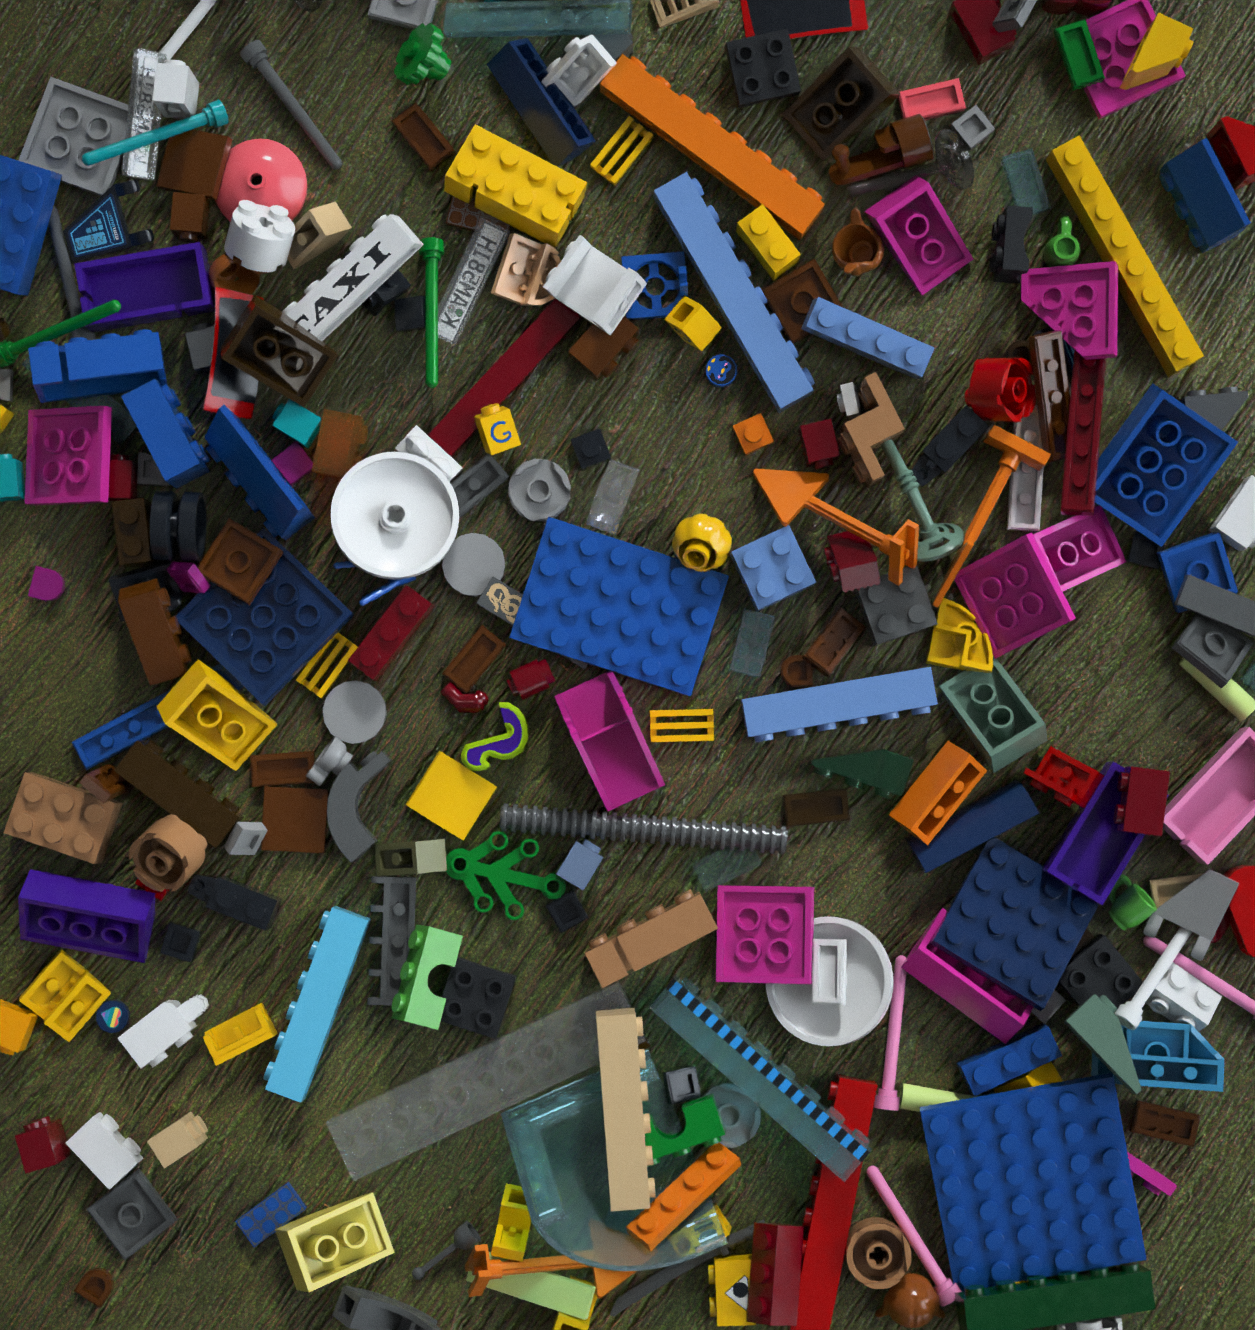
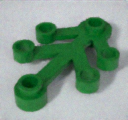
M502 831L493 832L487 841L471 851L457 848L446 856L447 874L453 879L463 880L474 898L476 910L482 913L491 910L494 901L491 895L484 893L474 874L489 879L505 905L506 916L511 920L520 919L525 909L523 904L515 899L506 882L539 889L549 899L560 898L566 890L565 879L556 875V873L540 877L508 869L526 857L531 858L538 854L539 844L532 838L525 839L520 847L491 865L477 861L494 849L502 850L508 845V836ZM497 834L502 835L505 839V843L501 847L493 844V838ZM526 842L535 844L536 850L533 854H527L524 851ZM462 858L466 861L464 870H457L454 863L456 859ZM551 880L559 883V890L555 893L547 889V884ZM480 897H487L489 899L490 905L488 908L482 909L479 907L478 899ZM510 905H519L521 913L518 916H512L509 913Z

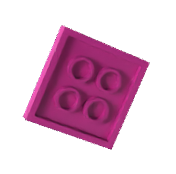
M1127 0L1086 20L1105 77L1103 82L1083 88L1098 119L1104 118L1167 88L1186 77L1180 65L1179 68L1173 67L1167 76L1128 90L1119 88L1146 30L1156 17L1149 0Z
M103 405L28 410L25 504L35 506L108 503L112 407Z
M1032 532L960 569L954 579L970 612L976 617L975 621L982 635L987 633L995 659L1076 619Z
M718 885L716 982L812 984L814 887Z

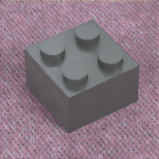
M918 566L914 569L910 567L903 568V582L899 586L888 580L887 573L879 576L880 584L878 586L874 584L872 587L867 586L866 588L861 587L859 590L854 589L873 647L938 624Z

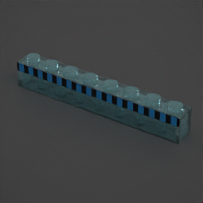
M679 977L673 978L649 1008L845 1182L871 1152L872 1148L868 1146L870 1140L858 1129L855 1128L852 1132L843 1124L846 1119L832 1106L829 1109L825 1108L819 1102L821 1096L808 1085H805L804 1088L794 1080L796 1074L783 1063L778 1066L769 1058L772 1053L763 1044L757 1041L754 1045L745 1037L748 1032L735 1020H732L731 1023L728 1022L721 1015L723 1009L710 998L707 1001L697 994L699 988L686 977L683 980Z

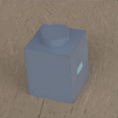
M584 839L583 843L576 841L556 875L584 891L603 859V856L598 854L601 848L587 839Z

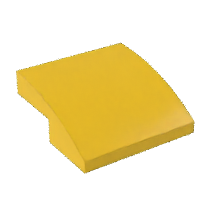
M439 750L406 805L464 841L497 786Z
M60 949L22 993L19 1001L44 1019L45 1025L70 1042L109 997L111 992L82 965Z

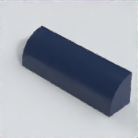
M528 38L508 42L486 64L553 165L559 167L571 161L596 142L571 102L556 84L552 83L547 87L542 84L541 81L548 75L546 71L547 66Z
M1016 779L955 811L929 845H926L913 835L906 837L905 840L922 872L927 873L1039 814L1026 789Z

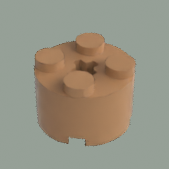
M170 814L165 818L155 821L133 842L129 850V859L133 858L136 866L133 871L143 884L155 891L162 892L164 889H172V892L178 890L202 866L205 859L207 841L190 825L180 820L176 815Z
M870 1217L859 1221L849 1229L844 1258L852 1275L859 1282L872 1289H887L901 1281L900 1279L911 1265L912 1256L910 1245L900 1228L894 1222L887 1219ZM875 1247H880L882 1251H885L879 1254L880 1258L874 1259L873 1255L870 1254L874 1252Z

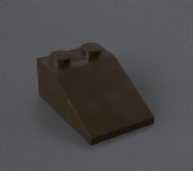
M848 47L783 113V116L821 160L825 161L832 155L831 151L836 145L847 143L876 119L900 93L861 48Z
M255 295L221 346V358L303 407L306 406L338 357L337 352L285 313Z

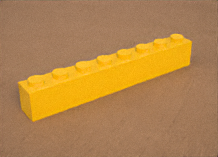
M1080 135L1053 149L1046 158L1050 169L1102 261L1117 262L1118 289L1167 376L1170 377L1196 363L1204 357L1202 351Z

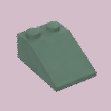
M994 656L991 673L964 670L939 685L941 692L973 745L993 773L1048 741L1045 722Z
M1093 994L1064 1023L1132 1094H1138L1142 1089L1119 1018L1114 1014L1117 1007L1104 994L1100 997Z

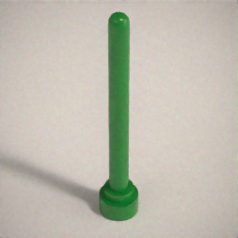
M427 237L420 239L424 245L419 249V255L425 261L426 385L429 388H435L438 385V262L441 261V256L444 255V240Z
M111 300L14 343L12 341H2L0 343V368L14 364L19 354L28 351L30 347H36L37 343L51 341L120 311L121 303L118 300Z

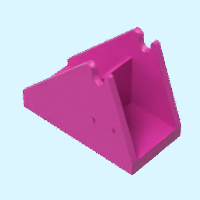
M608 671L554 696L607 812L665 785L632 712V707L629 706L623 693V688L619 685L613 671Z

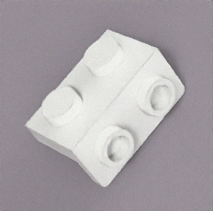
M592 34L581 40L579 37L573 39L564 48L566 52L562 59L560 57L557 58L546 68L548 75L541 81L545 87L555 83L574 107L580 104L617 64Z
M1172 962L1146 1001V1004L1154 1012L1162 1014L1173 1023L1192 1024L1199 1032L1208 1026L1222 996Z

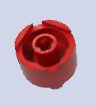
M1024 358L977 359L973 365L970 387L965 392L967 406L972 407L973 411L983 421L1020 422V419L1023 417H1029L1036 404L1035 385H1032L1031 375H1033L1031 363Z

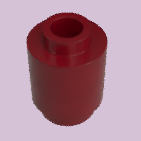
M535 659L510 671L509 673L512 678L506 680L513 696L520 695L522 700L550 688L549 684L556 681L546 659L540 661Z

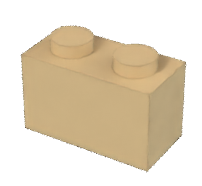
M189 1112L147 1140V1143L163 1168H166L208 1139L205 1134L208 1129L200 1116L194 1117L193 1113Z

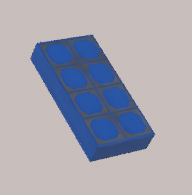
M288 1181L235 1222L252 1246L255 1247L276 1232L275 1229L284 1226L303 1212L307 1206Z

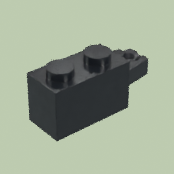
M967 405L918 455L920 459L912 469V476L916 477L917 480L915 482H918L921 488L939 475L941 477L989 428Z
M194 874L188 888V893L207 903L206 908L265 931L271 929L282 902V898L226 876L214 878Z

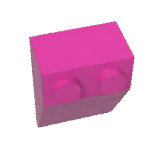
M917 175L864 211L876 232L920 295L925 294L974 260L929 182Z
M1100 505L1095 507L1094 516L1076 515L1033 534L1062 592L1127 562L1106 514Z

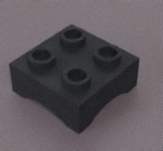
M788 28L726 42L725 50L738 108L800 94L801 88Z
M1007 205L1002 215H998L997 222L993 223L992 241H997L995 252L991 253L989 272H994V282L1019 284L1021 274L1028 272L1029 259L1024 248V235L1029 222L1032 220L1033 207Z
M1099 934L1084 949L1070 959L1058 983L1078 1007L1091 995L1096 994L1100 997L1104 994L1118 1009L1120 1004H1124L1136 994L1143 981L1107 937Z
M457 957L456 965L451 967L442 995L443 998H446V1003L441 1021L496 1039L517 976Z

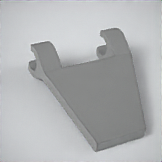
M1211 869L1207 870L1160 905L1157 911L1149 917L1143 933L1154 938L1163 919L1171 921L1199 935L1193 946L1191 956L1199 961L1203 960L1239 886V882Z

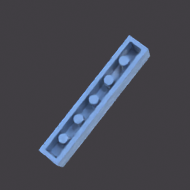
M931 667L741 700L747 738L754 737L755 743L773 740V733L786 731V737L805 734L804 728L817 726L818 732L837 729L836 722L848 720L849 726L868 723L867 717L880 715V721L899 718V711L910 709L912 715L930 713V706L938 704Z

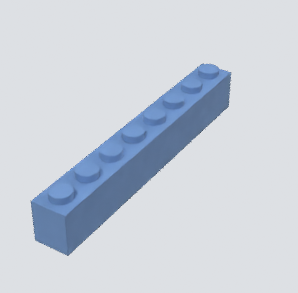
M685 172L655 189L653 198L778 413H781L812 395V385L815 384L814 379L806 367L801 369L796 358L799 357V354L790 340L786 342L780 331L783 330V326L776 314L770 315L764 305L767 303V299L759 286L753 287L748 278L752 275L748 265L743 259L738 261L733 250L736 246L728 232H721L717 225L720 222L719 216L712 205L706 206L701 196L704 195V191L696 178L691 180L688 173Z

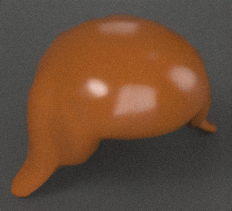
M857 208L851 211L850 224L838 231L832 245L834 261L844 270V273H850L852 276H860L863 273L874 270L879 266L884 256V244L881 237L873 228L865 225Z
M225 253L216 258L208 270V277L214 297L215 287L251 295L260 282V275L269 272L247 269L241 266L242 260L236 256H233L232 260Z
M905 1273L900 1279L901 1281L890 1287L884 1296L882 1307L875 1312L877 1317L889 1315L892 1320L906 1328H920L928 1324L934 1316L939 1318L945 1317L944 1311L939 1308V1296L926 1277L916 1273Z

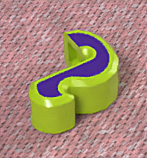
M499 702L507 733L465 744L461 753V760L468 769L472 771L488 770L491 767V764L488 762L489 756L501 760L516 758L524 752L529 741V731L526 718L519 708L509 702Z

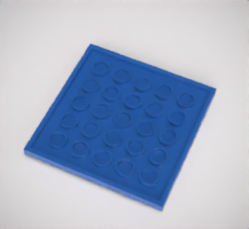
M1112 1073L919 1107L953 1284L955 1282L958 1284L962 1292L965 1291L964 1288L970 1285H983L984 1288L996 1286V1282L1002 1280L1027 1281V1277L1043 1275L1051 1277L1057 1276L1059 1272H1080L1147 1260L1116 1086Z

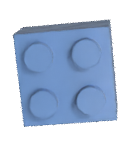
M789 525L730 553V557L756 612L814 586L816 583Z

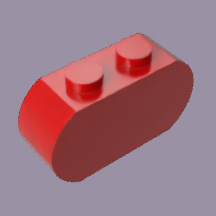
M1239 865L1227 870L1223 874L1239 882V886L1226 912L1240 951L1255 958V866Z

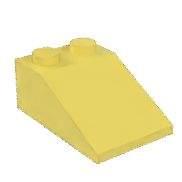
M373 1192L306 1215L275 1229L296 1290L304 1292L316 1290L395 1253Z

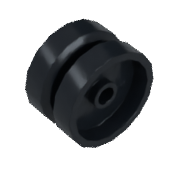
M156 491L153 496L150 512V545L153 559L156 561H173L179 552L181 559L185 562H201L204 557L207 539V509L204 494L202 492H185L179 501L173 491Z

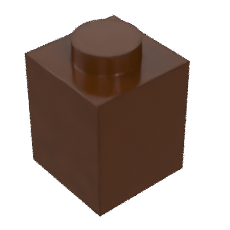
M173 192L170 230L178 237V240L195 243L198 238L207 239L210 201L204 194Z

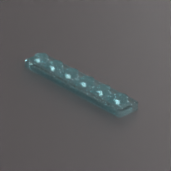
M631 0L446 3L443 32L447 38L630 34L633 4Z

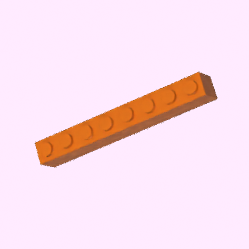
M622 54L616 61L617 64L600 82V92L755 208L763 204L778 225L798 240H801L824 209L825 203L821 201L823 199L822 196L810 187L804 189L796 183L797 178L790 171L784 168L780 171L773 166L771 158L761 150L755 152L746 146L747 141L735 131L729 133L722 128L721 121L709 112L703 114L695 108L697 105L690 97L685 94L680 96L670 89V83L659 75L653 77L645 71L646 66L639 59L633 56L629 59Z

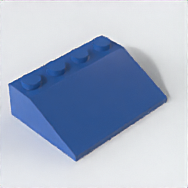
M1152 383L1099 457L1095 502L1162 547L1235 448L1238 441Z
M225 405L221 406L204 437L210 444L206 447V450L216 463L221 460L229 469L225 472V475L236 488L240 485L248 494L244 499L255 513L261 510L267 518L263 524L275 538L280 535L281 538L287 540L316 517L271 461L243 422Z

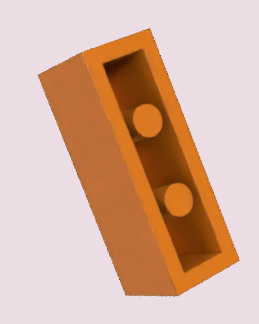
M947 741L890 812L889 816L908 833L929 845L988 770L970 753Z

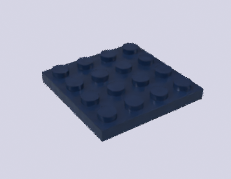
M262 528L257 535L280 548L284 553L250 606L212 582H209L211 586L205 593H198L176 617L179 624L262 705L266 706L354 614L265 528Z
M994 837L984 843L930 944L1041 1011L1046 1007L1099 904L1092 902L1087 897L1074 891L1071 886H1066L1043 872V866Z

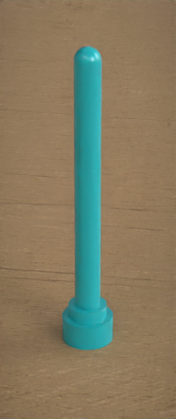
M221 100L210 102L206 105V108L202 109V113L83 154L82 162L90 166L204 125L208 127L214 126L215 128L229 123L226 109Z

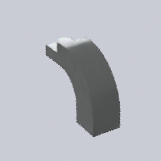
M373 751L360 762L363 766L361 770H358L353 763H348L338 774L330 790L327 804L329 829L336 845L351 863L355 862L378 842L362 822L358 803L364 787L393 762L384 751H381L379 754Z
M343 1285L332 1314L333 1317L345 1326L356 1330H442L436 1325V1319L406 1303L373 1291Z

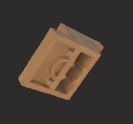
M876 372L864 377L859 386L861 392L857 393L865 410L870 409V411L844 423L839 432L841 437L838 438L839 445L844 454H850L855 465L852 466V470L859 483L864 482L867 488L879 483L885 475L873 450L881 447V444L887 440L899 438L905 430Z

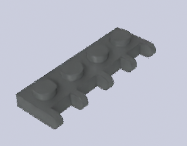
M371 876V883H384L383 905H370L371 912H383L382 937H369V944H382L381 969H368V976H381L380 998H367V1005L392 1006L393 998L398 993L401 984L400 971L402 965L407 961L410 950L408 946L409 937L415 930L416 877Z

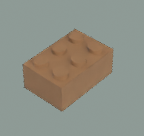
M25 772L3 833L92 864H98L104 860L123 803L112 799L103 804L87 790L34 772Z

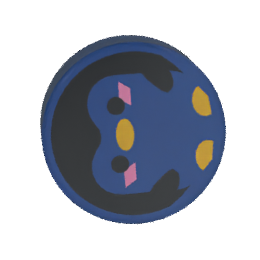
M723 354L712 357L706 365L705 373L707 380L716 387H727L732 384L737 375L735 361Z

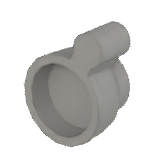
M335 736L320 753L314 765L306 774V777L320 786L331 771L338 776L353 755L346 751V745Z

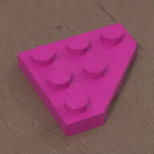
M1116 261L1033 268L1021 275L1022 302L1050 328L1062 331V339L1085 360L1117 357L1118 264Z

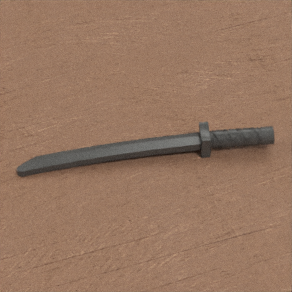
M764 1219L759 1221L760 1223H766ZM754 1224L730 1234L685 1261L679 1260L633 1287L618 1297L610 1311V1315H617L642 1297L721 1253L723 1256L729 1254V1248H733L753 1238Z

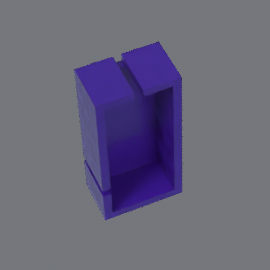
M201 242L74 263L78 290L84 296L80 298L82 313L111 300H118L121 303L120 311L85 326L93 333L183 317L182 311H185L188 316L215 312V298L212 294L208 277L209 262L207 250Z
M1114 761L1105 763L1100 771L1104 775L1103 779L1086 807L1083 809L1079 806L1042 869L1043 872L1066 886H1071L1074 891L1099 905H1103L1145 834L1117 831L1118 824H1114V809L1116 804L1120 805L1122 794L1117 789L1118 777L1120 772L1125 770L1124 767Z

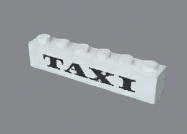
M390 214L388 217L383 215L377 219L372 225L373 231L366 238L360 237L349 247L351 252L343 260L341 258L335 260L327 268L328 274L321 281L316 280L304 290L306 295L298 303L295 301L289 304L282 312L323 341L424 245L399 216Z

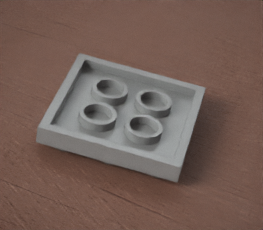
M50 76L18 161L62 174L60 182L102 196L113 186L125 153L90 166L83 164L82 156L87 152L128 138L131 106Z

